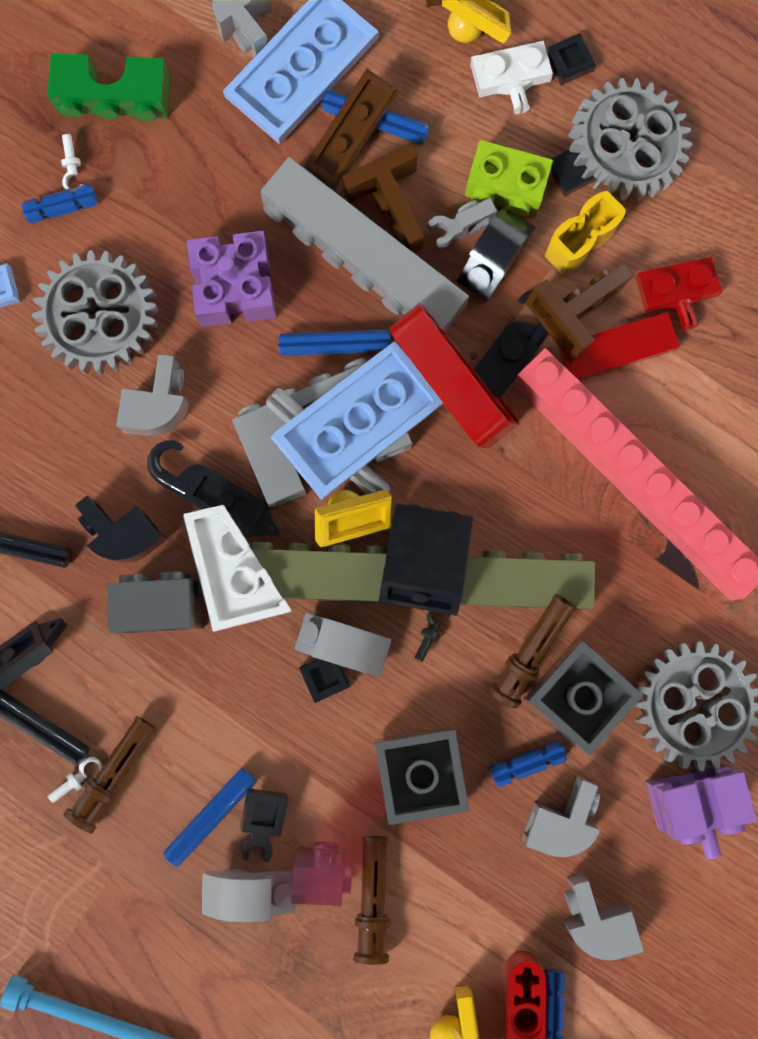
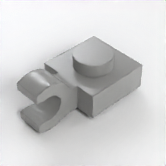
M491 198L480 203L478 200L466 203L458 210L459 213L456 214L455 219H449L446 216L433 217L428 222L427 228L429 232L436 228H443L447 233L445 236L437 239V248H445L457 238L462 240L485 229L497 214Z

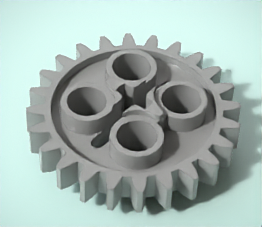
M620 78L615 88L608 81L604 84L601 92L595 88L588 99L584 98L578 108L579 111L576 112L571 121L574 125L569 132V137L576 140L573 141L569 151L580 153L574 165H585L587 167L582 178H589L593 175L596 178L593 186L595 190L602 184L607 185V191L611 195L615 190H620L622 201H625L631 192H633L636 200L640 201L646 192L651 197H655L660 188L665 191L673 183V180H676L683 172L681 168L689 160L686 153L692 146L691 142L684 139L691 132V128L680 126L687 115L686 113L675 115L673 110L678 105V101L667 104L664 101L667 95L666 90L655 95L653 94L654 83H650L643 90L640 88L639 79H635L631 87L628 88L625 80ZM614 113L622 115L624 120L617 118ZM648 127L654 128L658 134L651 132ZM601 145L608 146L613 153L606 152ZM636 159L642 160L647 165V168L640 166Z
M89 250L87 261H82L74 253L73 265L68 266L64 261L60 260L59 266L62 272L56 274L53 271H47L48 276L52 280L50 285L38 284V287L45 293V296L33 298V302L42 310L32 313V317L37 322L43 324L34 330L40 337H46L41 345L46 350L54 349L51 356L58 362L65 358L64 365L70 370L79 362V370L86 375L92 365L99 375H103L105 364H109L115 372H118L119 360L123 359L127 364L132 365L133 362L130 356L132 351L141 355L144 354L143 349L139 345L141 340L146 342L153 341V338L146 329L158 327L157 322L149 317V315L159 312L157 305L149 302L156 297L153 289H145L150 282L145 275L138 276L139 269L134 263L126 268L127 262L121 255L113 262L109 252L104 251L101 259L98 260L94 252ZM115 286L122 287V291L117 298L112 300L106 299V293L110 288ZM74 290H84L80 300L73 303L68 302L69 295ZM100 307L103 311L96 312V308ZM126 308H129V312H128V313H122V314H121V313L118 312V311H122V310H124V309H126ZM66 312L74 313L63 318V314ZM96 312V318L92 319L89 315H93ZM124 323V330L120 335L108 337V330L113 324ZM78 326L86 327L83 337L78 340H71L70 336L74 328Z
M694 642L690 652L686 643H679L677 647L678 655L671 649H664L663 655L666 661L662 662L652 658L650 662L655 672H641L643 678L648 681L647 686H635L644 695V700H639L635 704V707L644 709V714L638 716L635 722L648 725V728L641 734L642 738L651 739L655 737L656 740L652 744L651 750L659 752L666 748L663 760L671 763L679 755L678 765L683 769L688 768L691 760H693L695 770L704 771L706 760L711 768L716 770L720 769V757L728 763H735L732 751L736 750L747 754V748L743 744L744 739L753 741L758 739L750 731L751 726H758V718L754 717V712L758 711V703H754V697L758 696V688H751L749 685L757 675L755 673H742L747 664L745 660L731 663L734 651L725 650L719 656L718 644H710L705 652L702 642ZM707 668L712 673L713 682L709 688L704 690L698 683V675L701 670ZM674 687L679 693V702L674 708L669 709L664 703V694L666 690ZM724 687L728 688L727 694L702 704L700 708L703 713L688 712L674 724L670 725L668 723L669 718L694 708L697 705L695 698L707 700L719 693ZM728 703L733 710V716L728 723L722 724L718 717V711L723 704ZM695 722L699 728V736L694 742L687 743L684 738V729L689 723Z

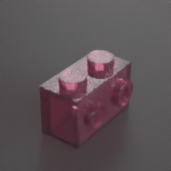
M329 841L314 842V847H299L293 862L291 903L342 906L343 894H351L353 861H346V849H338V843Z

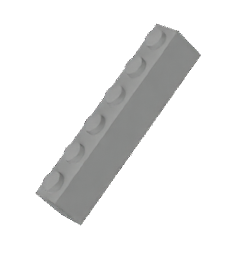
M290 157L286 159L261 189L263 210L270 218L277 223H281L283 220L294 228L292 230L293 234L307 246H310L312 243L323 251L322 256L328 263L337 269L343 266L353 274L351 278L360 288L367 292L372 289L382 297L381 302L394 314L399 315L402 312L405 315L414 306L421 303L446 332L466 308L469 295Z

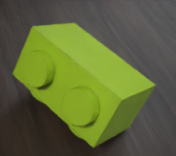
M479 140L467 181L465 196L470 197L472 201L478 200L479 203L491 198L493 204L506 207L518 216H528L529 214L536 216L553 160Z

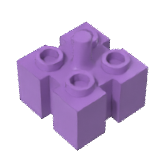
M264 231L233 234L234 244L221 245L217 236L187 240L190 271L197 283L192 285L194 311L201 327L232 324L231 314L239 313L244 314L246 322L276 318L273 288L269 275H271L269 252Z
M720 764V769L717 770L709 766L705 767L704 771L692 770L691 773L679 776L672 775L645 782L657 829L663 833H668V836L675 841L680 840L683 845L702 842L707 859H715L722 855L715 829L719 828L722 835H730L744 831V824L757 822L745 774L738 769H730L729 766Z

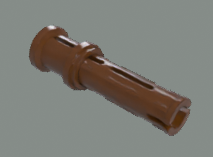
M553 595V599L534 626L518 654L514 653L506 660L507 667L497 683L493 682L490 685L489 692L504 705L515 709L519 708L522 703L520 697L531 681H536L539 677V664L555 642L571 614L576 610V605L562 595Z
M139 716L134 718L135 720L95 778L91 777L83 784L85 790L72 809L67 808L63 814L70 823L85 832L93 833L97 828L95 822L108 804L112 805L116 800L115 796L117 794L115 789L134 764L153 733L157 731L155 726Z
M362 836L361 913H358L355 918V926L358 927V951L354 953L353 961L360 964L380 965L389 962V954L385 953L386 928L390 927V919L387 914H384L386 845L388 837Z

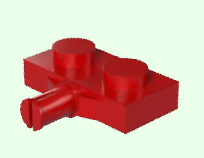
M712 256L639 272L636 277L645 313L661 309L677 310L683 331L688 330V328L691 330L698 326L692 306L699 301L719 297L722 292Z

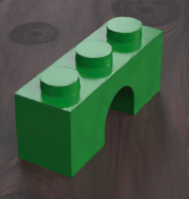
M51 53L47 97L57 113L72 118L80 117L82 114L98 115L104 119L131 116L142 121L167 118L170 74L164 58L126 57L123 76L117 82L105 85L97 83V71L89 55Z

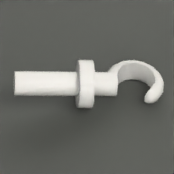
M71 134L62 135L65 159H62L61 163L62 167L67 168L68 171L62 179L65 190L70 189L68 181L71 177L78 175L77 167L81 165L80 158H75Z
M96 757L85 758L79 765V773L74 775L70 772L66 775L68 781L47 795L49 800L54 803L73 788L76 791L82 789L80 783L88 778L84 772V766L89 762H95L99 765L100 771L103 767L102 761Z

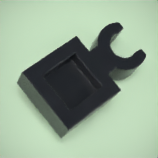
M247 788L240 828L242 832L250 834L241 843L243 860L249 859L250 850L254 846L263 847V861H270L273 851L269 835L281 837L288 803L286 793Z

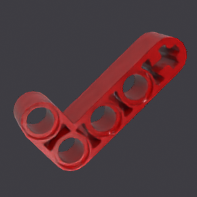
M421 303L414 306L389 328L392 336L465 433L478 447L490 448L520 424L510 408L499 397L491 393L436 319Z
M518 951L508 958L505 966L504 1039H545V973L535 955L527 951ZM526 967H529L532 972L527 975V989L529 993L523 992V985L518 976L523 974ZM528 1008L534 1011L533 1018L527 1023L522 1024L514 1020L515 1015L521 1009Z

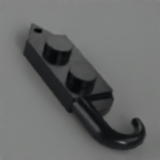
M534 289L525 292L518 299V302L524 304ZM521 321L510 323L474 368L475 372L491 393L501 398L549 333L540 322L535 327Z
M165 440L151 449L147 458V468L150 476L158 484L201 510L224 505L242 535L249 539L251 536L281 535L268 511L269 505L204 465L195 464L189 466L179 477L162 468L160 457L163 452L169 449L181 451L184 448L183 444L174 440ZM269 526H274L272 532L267 531Z
M62 618L41 624L35 620L0 646V690L7 688L15 679L33 666L40 664L53 652L52 645L68 625Z

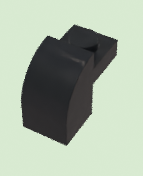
M507 208L501 209L490 221L470 252L471 256L456 282L488 302L493 297L510 266L520 256L536 227Z
M88 495L75 505L82 514L78 520L91 536H94L96 533L99 535L86 546L103 558L122 563L134 562L146 557L167 540L146 512L137 506L114 523L98 501Z

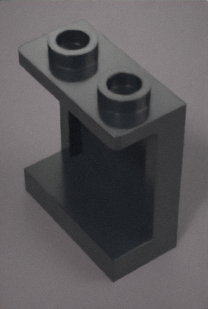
M396 503L378 602L457 616L463 596L473 516L462 515L454 511L445 512L422 508L418 505Z

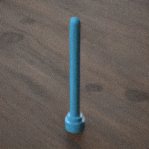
M14 974L6 986L0 1003L1 1008L17 1012L18 1009L25 1011L29 1007L120 1039H175L34 991L35 986L29 984V979Z

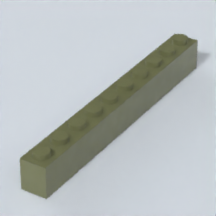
M250 542V549L272 579V583L283 599L354 602L379 601L388 547L367 546L366 553H351V546L329 545L327 552L312 551L311 544L290 543L289 550H273V543ZM483 551V557H468L463 596L460 605L546 609L553 599V595L559 594L573 602L577 607L576 610L594 609L595 561H584V554L563 553L561 554V560H545V553L522 552V559L506 558V551ZM198 580V595L203 596L200 580Z

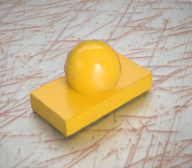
M442 0V6L451 11L448 19V30L456 41L461 43L473 42L480 37L483 31L504 44L511 35L509 12L491 0Z
M386 489L359 496L351 490L336 492L330 497L326 506L315 508V541L322 548L391 528L392 496Z
M468 985L455 987L459 1018L453 1015H445L438 1018L430 1030V1039H479L474 999L471 988Z

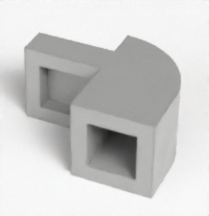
M212 0L217 27L223 41L225 42L233 36L244 53L249 50L255 57L268 43L266 34L255 20L272 9L270 0Z
M158 354L153 392L130 389L121 390L116 427L123 433L141 436H160L174 430L185 418L189 409V403L184 396L176 395V391L181 392L183 388L184 370L180 369V365L174 356Z
M306 613L294 650L327 662L380 677L392 639Z
M576 776L564 813L534 803L521 838L524 845L554 857H571L588 849L600 832L596 826L586 822L587 817H593L600 801V794L596 793L598 786L591 781Z
M229 869L203 873V915L230 922L271 921V916L295 912L296 871L284 869L251 873L240 869Z
M582 873L567 877L570 890L564 891L571 915L578 914V917L565 920L564 924L576 944L585 953L601 960H617L644 952L632 911L624 903L597 910L588 879Z

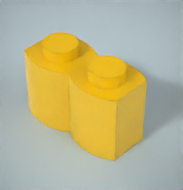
M608 191L594 195L584 204L579 216L566 220L556 229L545 252V257L562 275L575 271L584 263L591 250L603 246L611 239L623 219L626 209Z

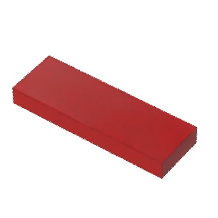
M665 312L593 334L592 337L595 341L583 355L573 362L568 359L560 347H558L563 365L578 380L676 351L680 348L669 313Z

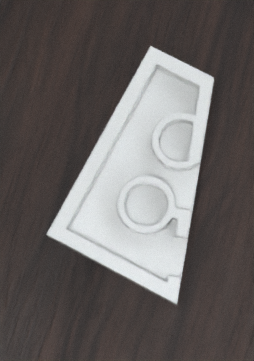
M224 505L184 514L183 517L212 632L292 611L272 583V579L255 557L248 542Z

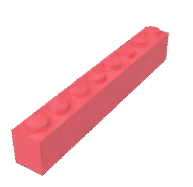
M546 348L517 375L513 385L730 601L744 599L758 585V557Z

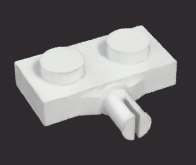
M544 41L471 57V69L479 98L493 94L510 95L515 114H520L521 109L522 113L530 109L525 94L527 89L534 85L551 82L553 73Z

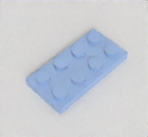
M308 0L223 90L224 96L280 145L324 98L326 92L331 90L379 39V31L342 0Z
M394 341L274 432L271 439L322 500L441 407L443 402L409 357Z

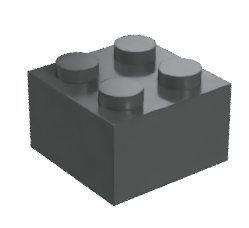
M184 572L159 573L160 580L151 581V577L144 576L143 574L120 575L119 583H107L109 633L203 629L202 595H198V582L190 579V574H184Z
M574 641L524 697V700L580 751L591 756L642 698L643 694L584 641Z
M453 726L375 739L389 825L469 812L457 736Z

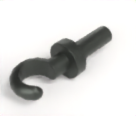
M428 611L427 621L430 626L428 629H422L421 635L424 638L414 657L419 662L424 661L432 642H438L440 639V635L437 634L440 625L433 621L432 614L434 612Z

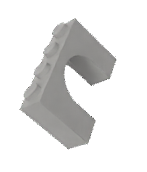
M365 358L355 360L344 367V372L332 377L329 373L317 376L309 381V387L296 392L292 388L284 392L305 410L364 365L366 360ZM252 404L241 409L238 412L239 417L232 419V422L269 507L274 509L306 495L296 468L271 439L272 434L285 425L286 422L267 405L260 407L259 404ZM406 433L375 458L376 464L411 450L412 441L409 434Z

